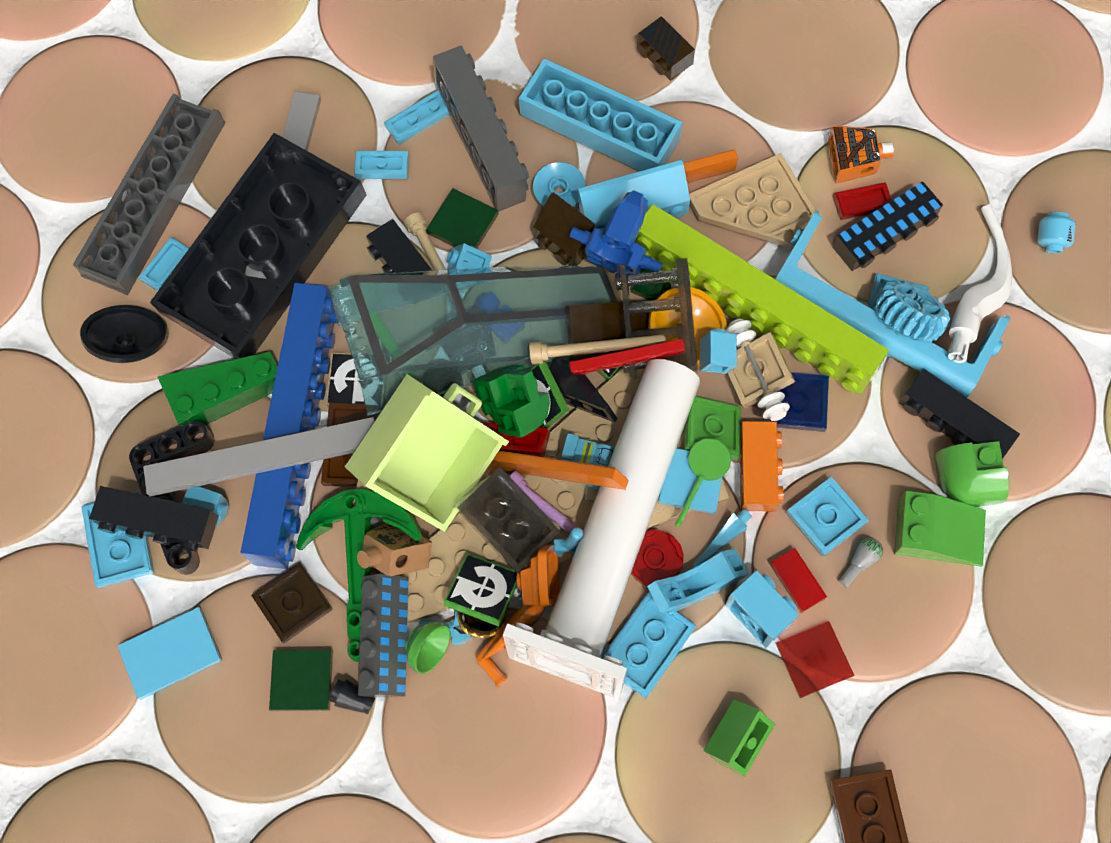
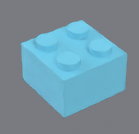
M756 571L731 593L725 606L767 648L792 625L799 614L796 612L797 606L787 596L782 597L775 590L776 585L773 580L766 574L761 575Z

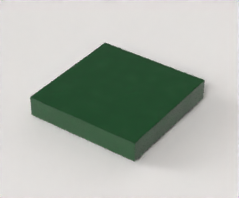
M452 188L426 231L428 235L453 247L465 243L478 249L499 212L497 209Z
M273 650L269 710L330 711L331 701H329L331 695L333 651Z

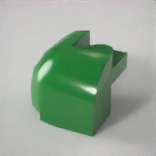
M524 365L500 368L473 380L478 399L482 401L481 408L484 415H491L499 426L498 432L522 438L535 431L546 419L550 406L549 393L538 392L537 380L533 376V372L525 370Z

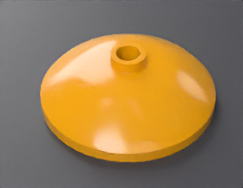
M676 287L666 291L655 301L649 314L648 323L651 336L664 335L667 342L683 339L686 352L665 358L686 367L700 366V339L712 329H727L725 315L718 303L707 293L692 287ZM678 329L683 331L684 336L679 334Z

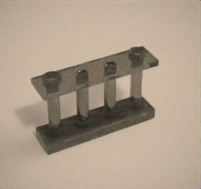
M676 259L677 267L671 268V271L628 275L626 265H620V273L615 274L617 290H622L626 338L664 335L666 339L677 337L678 340L683 339L686 350L684 354L660 359L679 363L698 373L688 259ZM665 282L678 284L679 295H674L672 299L630 303L629 286ZM666 310L681 312L682 323H676L677 326L633 331L631 314ZM648 361L623 366L624 374L629 373L631 380L637 379L636 370L645 369Z

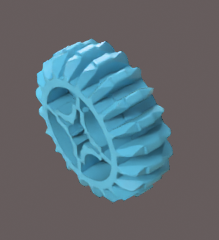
M893 280L892 282H887L877 294L874 302V309L878 316L885 320V324L893 327V330L899 331L902 335L909 336L912 340L917 339L920 342L937 340L946 330L950 320L948 310L945 309L944 304L939 302L938 298L933 297L930 292L924 291L922 287H916L913 283L907 284L905 281Z

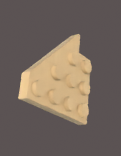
M782 153L689 193L690 206L699 221L791 249L794 248V245L790 242L797 230L806 227L815 212L814 206Z

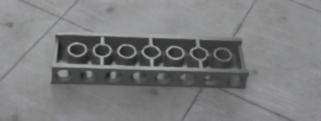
M172 94L73 263L81 277L125 295L130 293L225 125V121L218 110L213 109L211 111L179 99L178 95ZM176 105V111L172 116V109ZM164 125V131L162 136L160 137L159 133L162 126ZM152 146L151 155L147 159L148 150ZM140 167L139 175L135 180V173L137 169ZM127 189L126 198L122 202V195L124 191ZM113 211H115L114 218L112 222L109 223L110 215ZM102 233V238L99 244L96 245L97 238ZM89 255L88 263L83 267L84 260Z

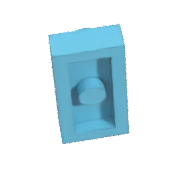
M356 151L354 174L357 179H408V151Z

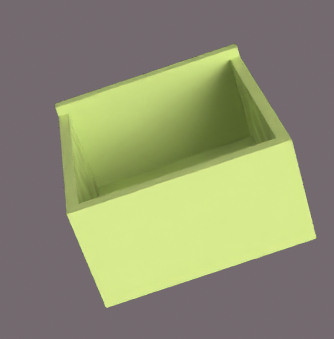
M406 374L345 465V468L366 487L445 532L502 445L506 446L509 441L473 418L481 407L482 401L458 384H452L444 397H441ZM459 393L471 400L465 412L452 404Z

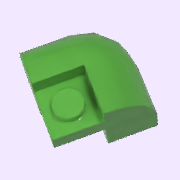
M999 441L972 444V442L941 449L934 455L939 484L943 493H946L950 499L975 507L1002 504L1007 500L1009 493L1008 469L1003 464Z

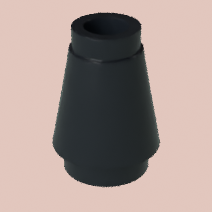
M338 679L329 701L335 703V707L368 715L375 698L358 696L359 687L348 679L346 681Z

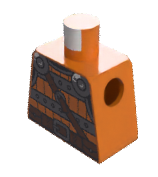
M832 126L828 142L835 183L874 175L878 171L881 159L893 157V143H878L875 129Z

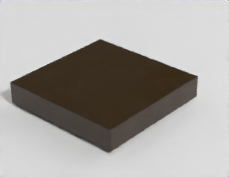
M300 562L251 595L283 644L332 611V608Z

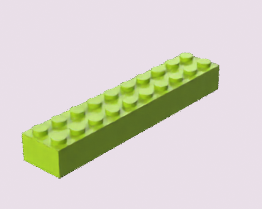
M654 204L645 213L643 224L635 242L647 250L646 255L663 263L660 270L662 275L673 277L679 281L682 287H692L707 293L718 303L720 308L724 309L729 317L736 320H749L752 324L750 330L755 331L757 334L762 333L766 335L771 332L779 348H786L794 353V356L799 361L810 363L818 368L819 373L823 376L834 378L841 383L845 390L862 395L890 351L889 349Z

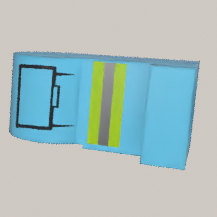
M568 433L561 459L607 467L614 447L596 444V442L580 439L579 436Z

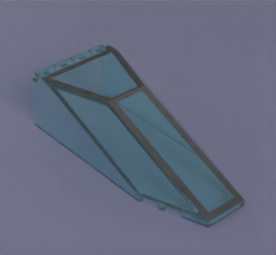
M505 266L365 274L340 279V285L329 289L338 326L342 325L344 333H347L345 337L351 355L355 358L354 364L360 380H363L360 381L367 416L382 412L406 374L440 395L446 393L454 383L462 388L474 384V379L507 366L524 365L525 369L536 366L531 363L530 342L541 341L542 344H548V346L569 344L566 306L597 304L603 301L607 303L618 302L602 266ZM549 357V360L544 362L553 361L555 357Z

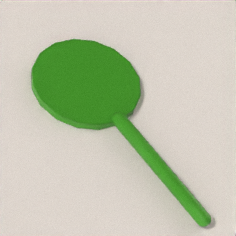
M712 438L702 439L690 449L688 456L689 467L698 478L675 523L677 527L681 526L702 481L718 480L730 468V452L719 440Z

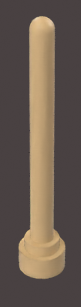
M416 212L409 215L403 222L407 231L412 233L413 236H417L437 275H449L426 233L427 221L423 214ZM441 283L458 314L448 284Z
M664 335L555 346L542 344L541 341L530 342V359L532 365L543 364L544 361L549 360V357L636 349L665 343L667 339Z

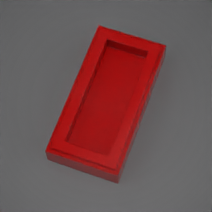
M886 182L836 192L833 197L840 220L872 214L892 201Z
M796 548L770 562V566L801 613L827 598V595Z

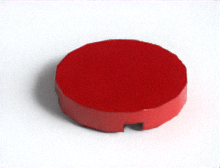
M655 529L646 531L631 575L636 581L645 586L657 580L679 575L684 560L681 544L669 533Z

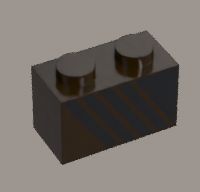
M662 16L638 33L637 49L642 57L648 58L654 64L657 72L665 75L670 81L693 65L695 49Z

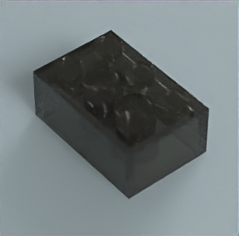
M495 466L453 506L502 560L516 572H519L531 560L533 555L538 554L541 546H546L560 532L501 467Z

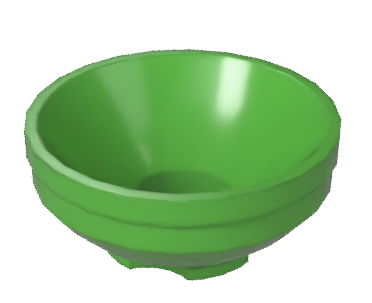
M430 622L421 627L417 626L412 630L405 644V649L407 651L408 664L415 672L426 674L441 661L450 643L451 632L449 627L439 622Z

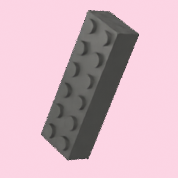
M461 45L434 55L435 85L495 209L499 212L526 201V190L529 189L527 179L529 178L528 170L525 164H520L516 157L518 156L516 145L513 141L508 140L506 125L503 119H498L495 114L497 111L492 97H487L485 93L486 86L482 76H477L474 71L475 63L471 54H466Z

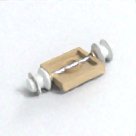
M743 319L734 320L729 324L726 333L737 334V347L741 348L737 350V367L729 371L728 375L741 404L747 408L758 402L759 408H766V411L763 413L764 419H771V421L780 420L786 416L790 406L788 403L781 402L785 395L783 392L777 391L795 382L790 369L771 332L754 340L756 332L749 330L752 325L751 322Z

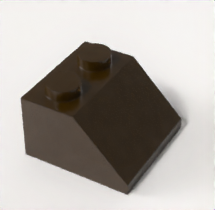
M552 192L533 226L534 241L541 249L551 251L556 260L562 265L576 268L587 256L585 253L587 245L571 238V231L573 227L592 233L595 223Z

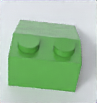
M905 491L898 499L894 555L982 567L986 510L935 494Z

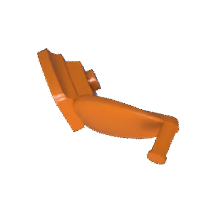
M554 545L541 546L538 553L532 556L531 565L518 571L517 586L519 589H522L524 605L476 655L478 665L495 682L496 687L501 685L508 677L503 675L489 657L506 648L503 634L507 624L515 626L516 623H522L532 627L543 615L545 607L556 603L559 595V556L554 552Z

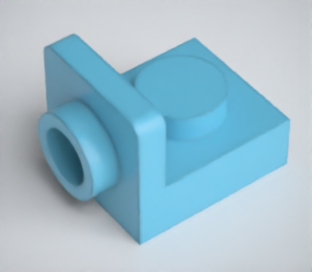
M463 243L450 250L447 257V263H449L447 271L451 273L457 271L461 274L487 273L492 256Z

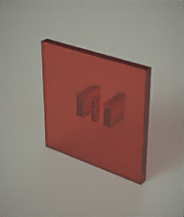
M830 621L775 643L799 698L855 676Z

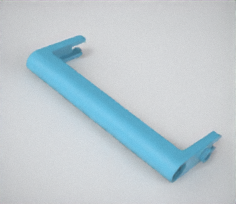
M815 210L804 231L798 229L790 242L794 245V248L775 280L890 350L888 355L919 372H922L923 369L927 370L965 397H968L979 381L992 355L995 356L1002 347L1003 342L1000 338L1011 317L1008 315L1006 317L1000 316L996 324L992 323L970 363L966 361L964 363L953 362L954 359L950 360L948 358L949 352L936 344L926 341L920 342L917 339L912 340L909 336L902 335L899 331L893 330V327L885 324V320L880 318L875 310L797 267L800 257L822 219L818 215L819 211Z

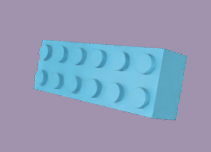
M543 59L519 97L521 116L638 171L665 165L681 139L682 121L547 59Z

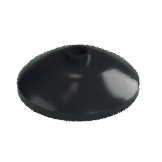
M116 305L103 308L91 314L81 326L80 337L83 347L91 355L101 360L112 363H133L144 360L161 349L166 340V326L164 321L151 310L133 305Z

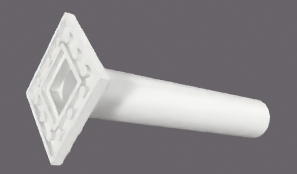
M665 359L649 360L646 364L607 466L616 468L629 480L626 490L599 487L583 529V536L578 542L546 629H542L541 634L537 635L533 633V628L525 624L516 623L515 626L507 624L503 638L509 659L619 700L627 668L622 666V661L614 657L605 656L604 659H601L600 656L700 385L699 377L686 366Z

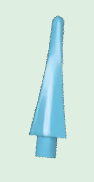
M745 509L737 516L732 513L711 544L692 565V569L706 562L722 547L746 531V527H748L746 522L752 515Z

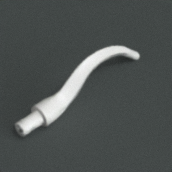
M991 204L983 206L981 211L995 238L997 247L996 270L989 281L969 288L962 296L956 308L949 330V336L953 341L948 354V358L950 360L954 359L953 362L964 363L967 360L969 345L977 339L980 321L1006 302L1012 286L1010 253L1003 230Z

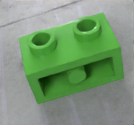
M734 699L703 751L720 765L745 777L774 728L775 723L760 710Z

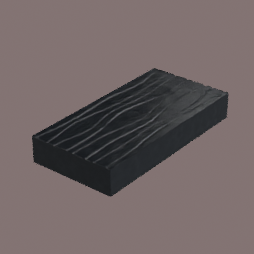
M273 133L150 303L161 315L234 359L254 355L290 305L294 283L305 284L367 196L362 182L280 135ZM248 266L255 271H261L266 279L246 276V267Z

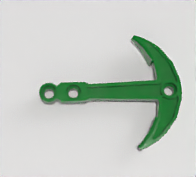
M366 489L342 491L323 501L306 520L296 545L298 550H303L318 536L333 529L332 523L344 520L349 596L346 621L347 636L351 640L347 652L349 657L355 662L360 661V653L357 654L356 648L357 645L360 647L363 576L370 575V567L362 568L358 563L357 555L359 551L363 550L365 534L371 531V518H383V522L401 529L416 541H420L423 538L415 519L408 510L377 492ZM354 498H355V500H356V505H355V507L353 508L352 503H353V500H354ZM356 616L359 617V623H358V625H356V621H355V620H356Z

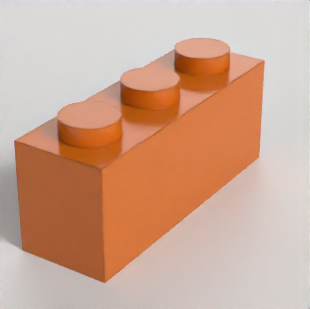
M742 421L740 438L741 511L745 509L747 511L775 512L779 503H783V486H778V475H782L783 461L782 458H778L777 448L782 446V433L777 431V422Z

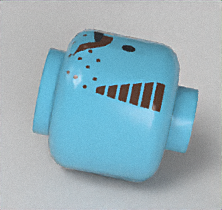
M1049 212L1039 222L1037 243L1046 247V252L1062 253L1063 248L1071 247L1074 243L1076 222L1070 218L1068 213Z

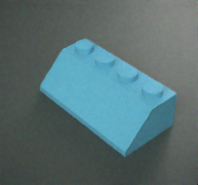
M682 160L578 189L579 212L594 222L597 229H605L613 209L622 201L627 192H632L633 190L642 193L643 197L648 200L645 213L652 204L676 219L689 212L690 196Z

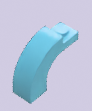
M735 548L722 551L685 573L657 580L647 587L651 593L652 601L658 607L660 613L667 612L670 614L694 605L748 576L749 572Z

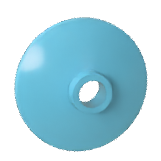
M563 162L544 166L538 171L533 181L535 198L542 206L545 205L549 196L554 192L574 207L578 204V189L586 187L582 173L573 165ZM563 189L564 192L557 193L555 192V190Z

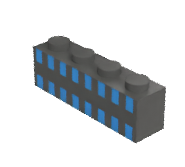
M383 573L363 576L358 696L383 698L405 696L407 653L405 644L407 642L409 577L387 576Z

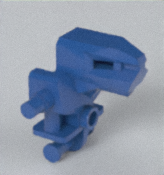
M633 190L626 193L622 201L613 209L604 230L594 228L591 233L587 230L583 231L573 227L571 231V238L587 245L585 253L588 255V261L608 269L610 273L614 274L616 272L628 278L636 279L641 268L659 273L663 265L662 262L646 255L647 250L635 242L643 224L648 202L643 197V194Z

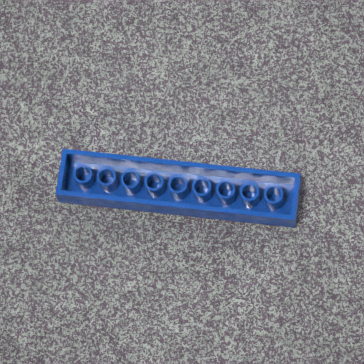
M294 283L263 441L315 429V426H319L321 411L318 409L320 400L324 399L326 386L323 381L325 374H328L330 371V358H328L329 350L333 349L335 344L333 328L334 324H338L340 318V309L337 308L335 298L332 297L327 286ZM310 462L256 474L240 552L253 565L288 569L289 561L292 562L294 560L296 547L293 544L294 535L298 534L300 530L301 518L298 517L300 506H304L306 491L303 487L305 479H309Z

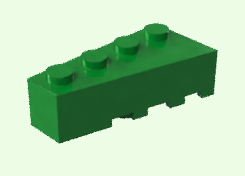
M271 352L158 376V380L180 426L192 421H200L207 425L272 394L278 363Z

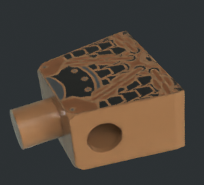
M386 523L365 534L363 550L358 552L357 560L362 568L373 566L387 576L429 568L432 541L425 537L420 541H416L401 529Z

